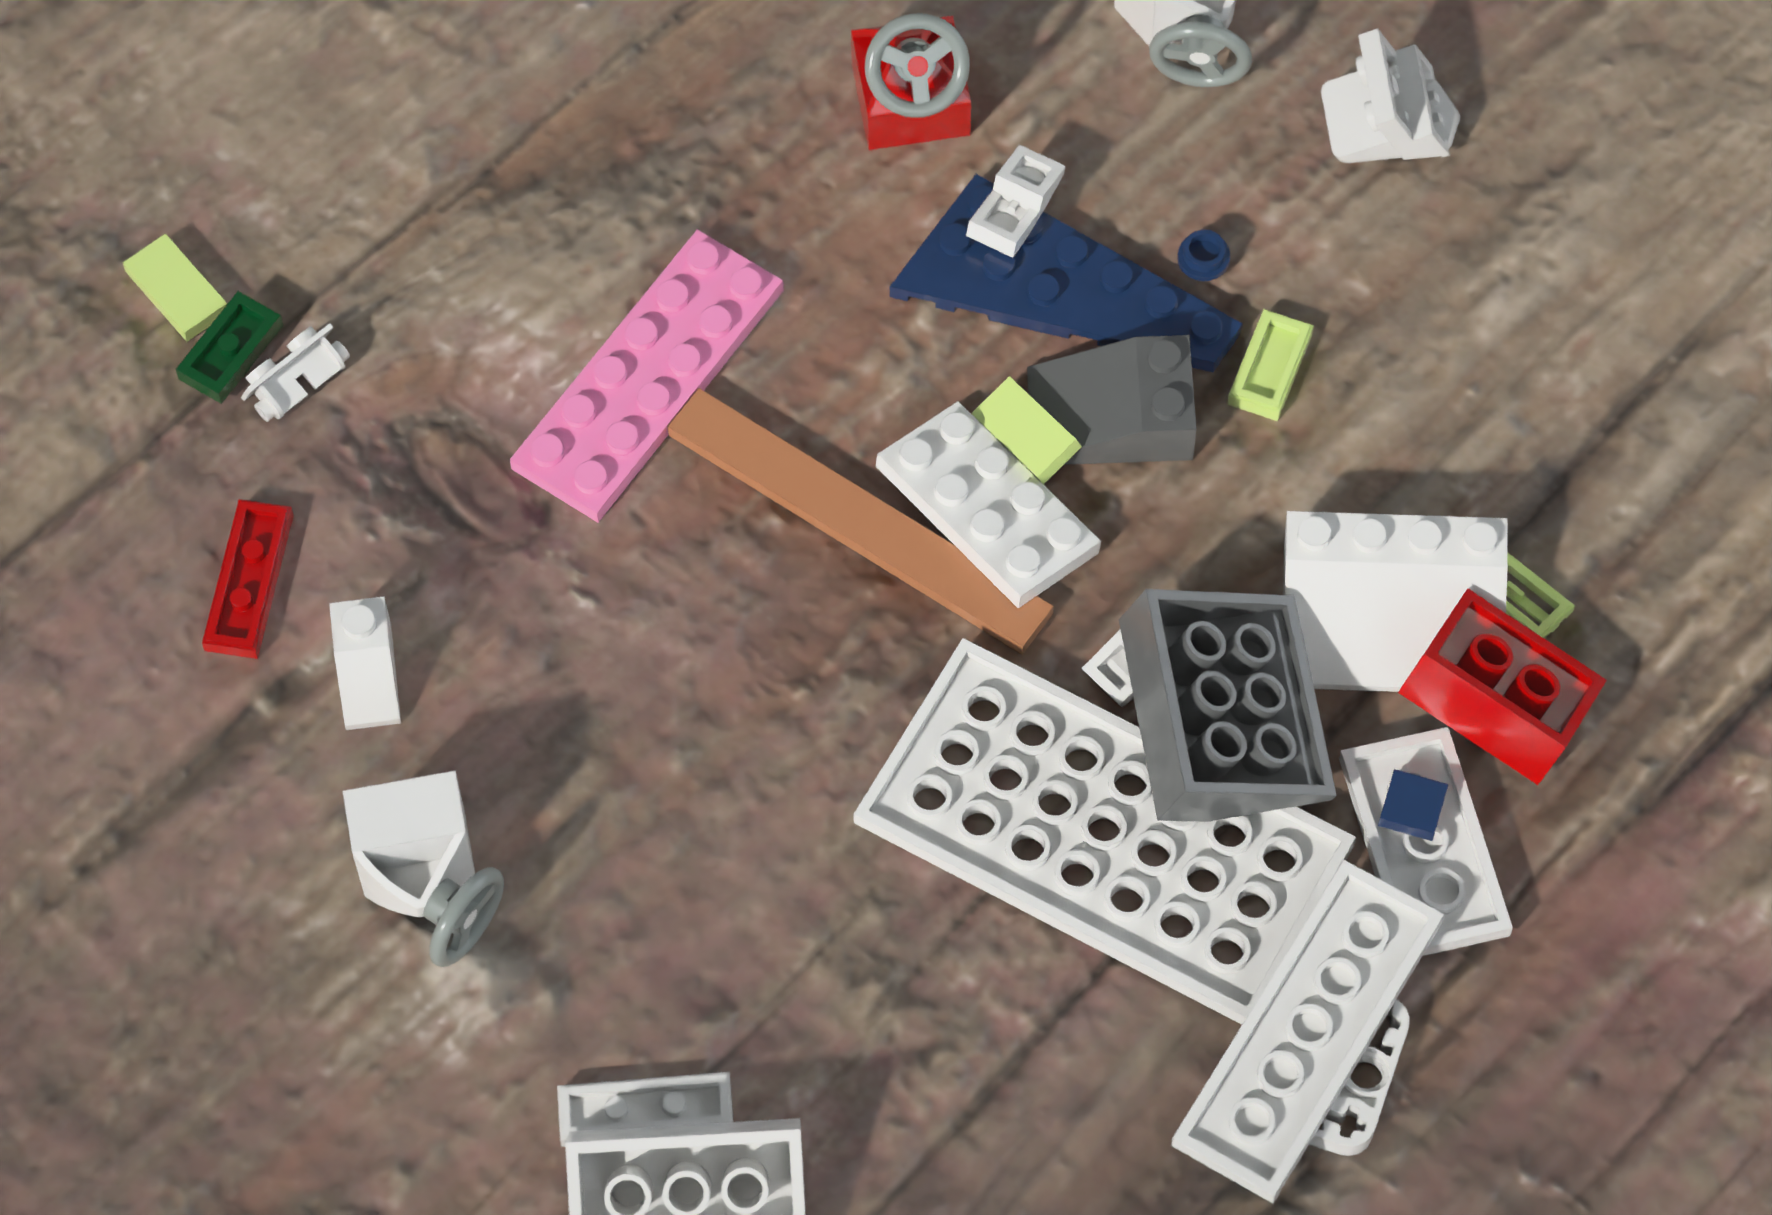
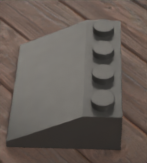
M1145 589L1120 617L1119 624L1157 821L1209 822L1333 800L1337 795L1295 596Z

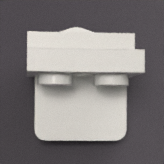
M1378 28L1358 35L1362 52L1361 56L1356 57L1358 71L1330 80L1321 89L1331 148L1335 157L1341 162L1353 163L1394 158L1407 160L1449 156V148L1452 145L1460 121V114L1440 84L1435 80L1433 67L1415 44L1395 51Z

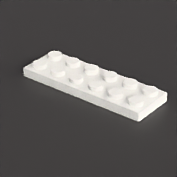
M1344 860L1172 1138V1146L1269 1202L1274 1203L1440 928L1444 914Z

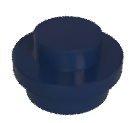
M1198 230L1191 233L1181 242L1177 256L1178 265L1185 275L1194 280H1215L1228 269L1230 249L1223 238L1216 232Z

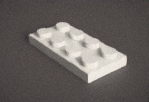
M959 402L951 405L877 454L876 467L1017 608H1020L1099 554L1101 540Z
M1444 727L1341 750L1339 761L1375 877L1444 914L1443 922L1423 956L1509 937L1513 927L1449 728ZM1394 769L1449 784L1433 841L1378 826Z

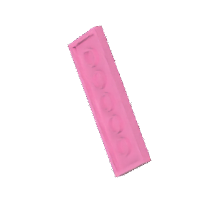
M697 229L510 458L511 469L599 523L667 438L668 425L698 388L703 391L706 389L784 291L783 280Z

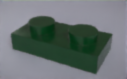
M237 291L175 369L178 380L222 404L284 326L281 315Z

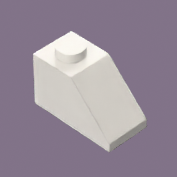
M385 597L329 603L334 657L346 730L400 724L392 627Z

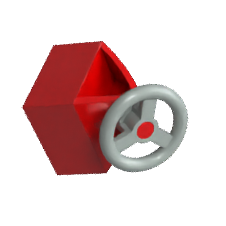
M913 13L897 17L884 26L851 30L852 69L868 150L970 136L971 99L967 85L970 58L966 43L956 30L953 16L937 17L931 14Z

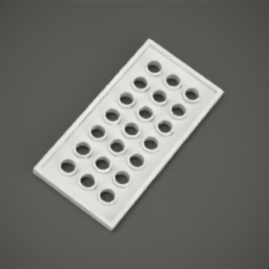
M964 638L960 641L854 813V823L1242 1025L1340 865L1349 856L1356 839L1355 836L1298 807L1209 822L1157 821L1140 728ZM987 700L993 702L1000 712L992 720L980 721L972 717L968 710L975 702ZM1027 725H1037L1047 732L1048 738L1040 745L1029 746L1019 740L1017 733ZM953 744H961L969 748L973 756L963 765H952L946 762L941 754L946 747ZM1075 750H1086L1095 756L1097 763L1089 770L1078 771L1068 765L1066 757ZM1010 769L1015 771L1022 781L1012 790H1000L991 783L990 778L998 770ZM1124 775H1136L1145 782L1146 789L1139 795L1127 796L1117 790L1115 786L1116 780ZM933 788L939 790L946 800L941 807L934 810H926L919 807L914 798L921 790ZM1049 794H1059L1064 796L1071 806L1064 814L1053 816L1045 813L1040 808L1039 802ZM981 813L989 816L995 826L987 834L974 835L964 828L963 822L968 816ZM1108 819L1118 826L1120 833L1112 840L1100 841L1090 834L1088 827L1096 820ZM1223 825H1234L1242 830L1245 840L1234 847L1224 846L1215 839L1214 831ZM1033 839L1042 845L1044 852L1035 860L1025 861L1019 859L1013 853L1012 847L1019 840ZM1156 844L1168 852L1169 859L1163 865L1148 866L1139 859L1137 853L1146 845ZM1273 850H1283L1293 857L1295 865L1286 872H1275L1267 867L1263 858ZM1081 864L1090 869L1093 878L1086 885L1072 886L1065 882L1061 873L1069 865ZM1208 870L1216 875L1219 885L1212 891L1199 892L1190 886L1187 878L1194 871ZM1128 889L1138 893L1142 898L1143 904L1133 912H1123L1112 904L1111 897L1120 890ZM1256 895L1267 902L1269 911L1262 917L1250 918L1239 910L1237 903L1245 896ZM1180 915L1190 921L1193 930L1185 937L1173 938L1163 931L1161 923L1169 916ZM1231 941L1241 948L1243 957L1236 963L1224 964L1213 957L1211 949L1218 942Z

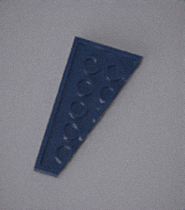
M975 174L889 286V297L904 301H908L909 297L935 302V308L955 312L956 308L978 312L986 314L989 321L1069 339L1070 334L1097 340V346H1105L1134 337L1189 335L1192 368L1209 372L1216 370L1242 331L1241 322L1044 211L1013 258L966 236L970 219L994 187V183L978 174Z

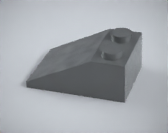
M1189 335L1134 337L1027 367L1028 394L1076 438L1082 446L1064 465L1193 460L1196 417Z

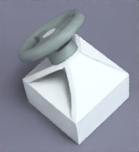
M1235 0L1114 1L1115 9L1148 44L1149 55L1153 64L1165 76L1191 86L1219 87L1240 80L1249 71L1252 64L1250 48L1241 37L1227 29L1233 18ZM1228 47L1234 52L1237 60L1233 66L1224 70L1217 62V55L1222 49ZM1170 59L1185 60L1191 65L1200 67L1203 72L1181 67Z
M456 771L344 790L343 796L352 854L365 897L386 909L415 917L424 916L436 924L429 948L431 961L439 967H448L456 963L470 951L486 930L499 906L504 890V877L498 869L487 867L475 873L466 815ZM453 933L451 945L447 948L450 936Z

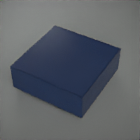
M1394 769L1378 826L1433 841L1449 784Z

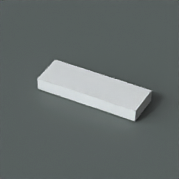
M729 1072L557 1086L560 1141L562 1147H566L565 1142L568 1133L571 1131L733 1122Z

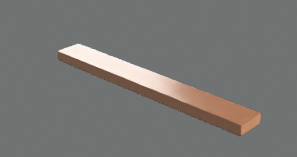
M698 388L667 427L668 436L1022 655L1053 615L1054 606L1038 596L1017 608L955 545Z

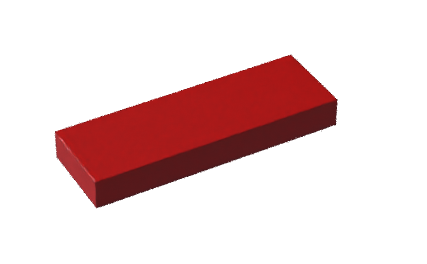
M243 499L238 500L202 640L204 651L258 659L294 517L291 506Z

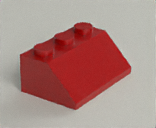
M1467 588L1398 693L1536 785H1539L1569 744L1607 679Z

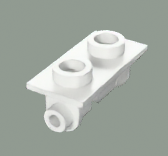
M329 323L318 333L312 326L308 327L287 345L292 353L276 365L269 358L246 376L247 381L251 385L247 387L241 396L242 400L245 401L255 394L260 400L254 405L259 415L267 422L273 417L280 419L308 395L296 380L298 377L303 375L314 390H316L337 372L342 371L345 368L344 361L350 355L339 341L330 344L326 339L333 326Z

